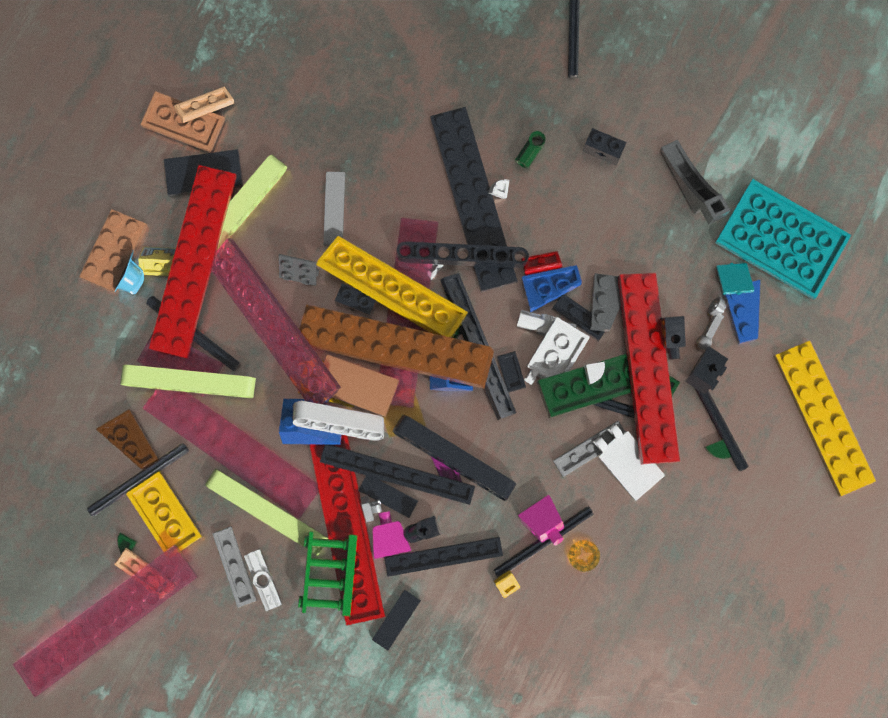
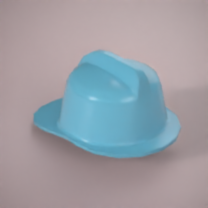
M134 250L125 274L114 292L120 289L136 294L143 284L144 273L131 260Z

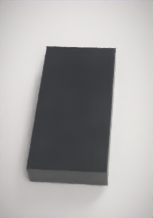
M516 351L497 356L508 393L525 389L526 385Z

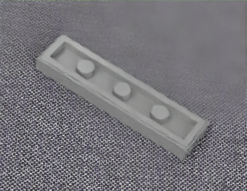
M326 172L324 246H330L337 236L343 238L345 172Z
M619 421L613 423L619 427L622 433L625 432ZM612 425L553 460L562 477L601 453L593 443L598 437H601L607 445L615 439L607 430Z
M232 526L212 533L237 608L257 601Z

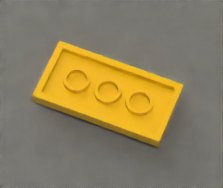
M161 472L156 473L126 493L168 559L203 537Z

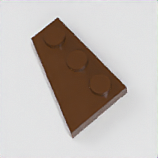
M130 409L96 428L100 434L123 452L140 469L146 468L159 459Z

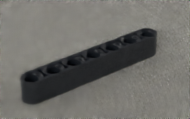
M405 241L399 243L396 249L397 258L403 263L522 268L527 264L529 253L525 248L509 246ZM408 249L410 254L403 256L400 254V251ZM425 249L430 254L426 257H423L419 254V252ZM444 250L449 255L446 258H442L438 253ZM463 251L467 254V257L462 259L457 254ZM482 252L486 255V258L481 260L476 254ZM502 253L506 259L500 261L495 255ZM521 254L525 260L517 261L515 255Z
M402 414L392 430L398 437L503 501L508 500L516 486V483L510 478Z

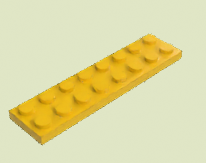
M340 236L336 237L317 261V266L430 333L452 338L468 314L467 311Z
M807 341L775 355L776 363L838 496L846 495L876 482L811 342Z

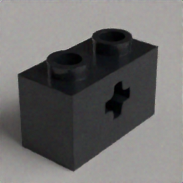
M592 128L584 145L583 152L617 166L627 142Z
M343 283L334 300L337 306L369 319L372 318L378 301Z
M709 346L702 353L685 382L704 395L709 389L713 391L719 382L717 377H721L727 369L725 364L728 358Z

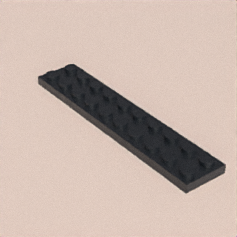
M466 107L430 116L466 243L468 245L507 246L493 196L489 194L490 186ZM482 252L476 254L481 260L486 258V255ZM502 253L495 255L500 261L506 259ZM473 266L481 293L518 282L514 268Z

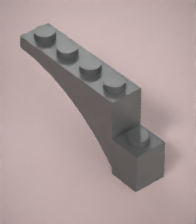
M678 139L661 147L660 151L694 214L702 212L708 225L724 218L731 211L725 199L698 172Z

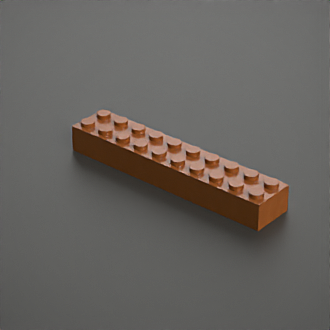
M306 305L296 342L302 346L483 389L485 388L494 350L490 346L311 305Z

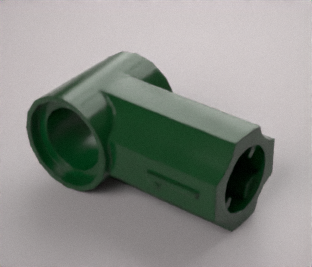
M540 131L532 132L514 161L521 167L529 169L539 152L544 148L545 135ZM538 138L542 143L535 145L532 143V140Z

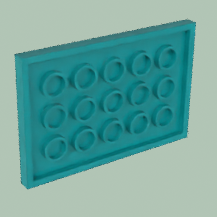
M752 179L715 243L814 300L817 298L848 243L851 234Z

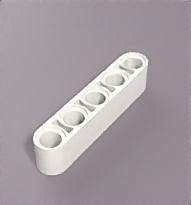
M298 401L293 405V424L295 426L375 441L384 438V418L382 416L307 401Z

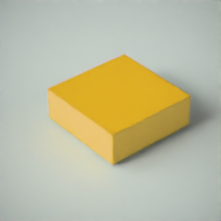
M510 570L493 581L504 598L520 588Z

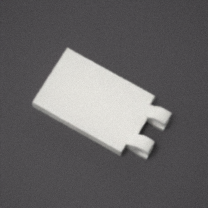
M556 317L527 364V367L531 370L524 381L532 385L537 376L544 379L570 371L590 337Z
M613 424L607 430L615 439L607 445L601 437H598L593 443L601 451L598 458L636 501L665 475L656 464L641 465L637 441L628 431L622 433L619 427Z

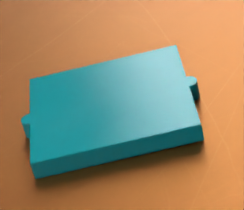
M747 263L716 265L723 295H740V293L754 292Z

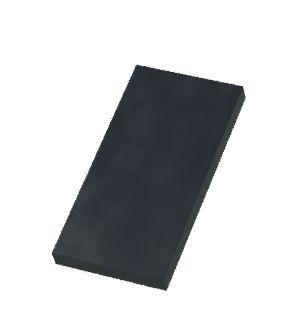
M238 149L164 159L167 194L169 197L191 194L199 165L234 173L237 175L234 188L243 187Z

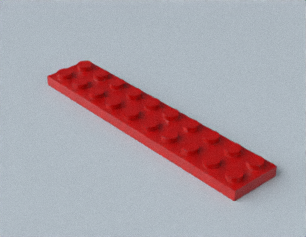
M201 165L198 166L149 346L150 350L188 359L237 177L234 173Z
M656 273L620 274L618 276L640 464L680 462L667 355L663 343L660 319L662 316Z
M346 435L341 436V445H333L351 450L348 436ZM309 444L328 539L344 540V538L348 539V535H357L350 616H344L346 626L383 618L385 613L361 505L356 473L320 463L325 444ZM330 547L333 560L346 559L347 551L343 550V548ZM335 568L337 580L344 579L345 571H342L341 568ZM339 589L340 597L342 599L343 591H340Z

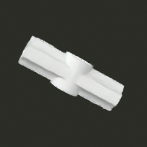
M521 310L517 327L536 331L537 334L545 336L556 317ZM568 323L574 328H576L577 326L576 324Z
M259 549L245 555L244 558L252 575L253 584L258 590L265 610L268 611L282 605L273 582V576L268 570L261 550ZM262 574L268 578V583L265 586L260 585L258 581Z

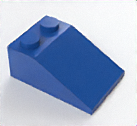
M283 399L279 426L282 444L341 445V434L298 427L293 424V405L295 402H317L306 399Z

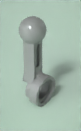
M720 297L715 298L711 302L708 313L711 314L712 318L703 335L698 337L696 341L698 348L701 350H706L709 346L711 347L712 338L724 318L722 313L726 309V303Z

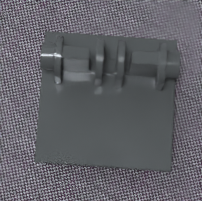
M279 254V278L316 286V276L318 277L319 274L317 262Z

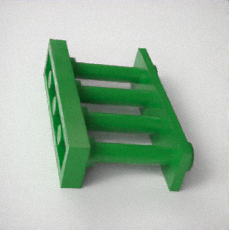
M309 531V534L304 536V547L307 548L303 596H299L298 608H302V613H306V607L338 609V611H341L342 616H350L357 535H348V539L344 538V540L313 538V532ZM312 546L343 548V550L347 551L346 559L311 558ZM310 566L341 568L342 571H345L344 579L309 578ZM308 586L339 588L340 591H343V597L339 601L307 598Z

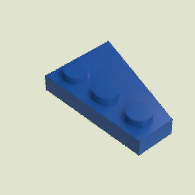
M577 265L522 276V284L530 313L582 284Z
M760 280L752 282L754 292L740 293V295L724 294L738 344L758 339Z

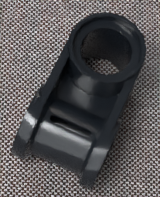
M436 516L423 519L404 529V537L409 543L427 540L442 534Z

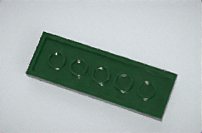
M627 354L600 361L605 363L604 373L598 381L588 385L584 367L538 380L537 385L548 417H556L632 393Z

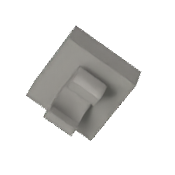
M369 496L361 497V505L366 522L374 521L373 513L382 511L380 500L370 502Z

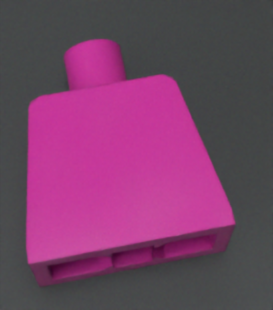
M547 495L518 515L521 523L540 542L550 539L554 545H558L563 541L564 538L559 531L564 528V525L550 495Z
M390 511L379 513L381 525L373 527L374 559L411 551L409 542L404 537L401 522H392Z

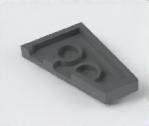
M595 273L593 278L590 330L609 332L621 306L618 276Z

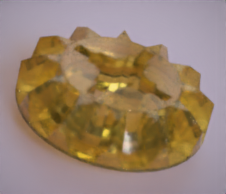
M580 540L572 545L569 551V561L575 569L587 572L593 570L598 565L600 552L593 542ZM582 550H584L585 553L592 552V554L587 557V564L586 562H584L583 559H576V557H579V555H581Z

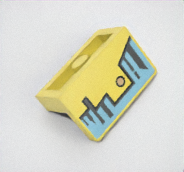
M143 247L138 259L139 267L144 275L169 276L176 248Z

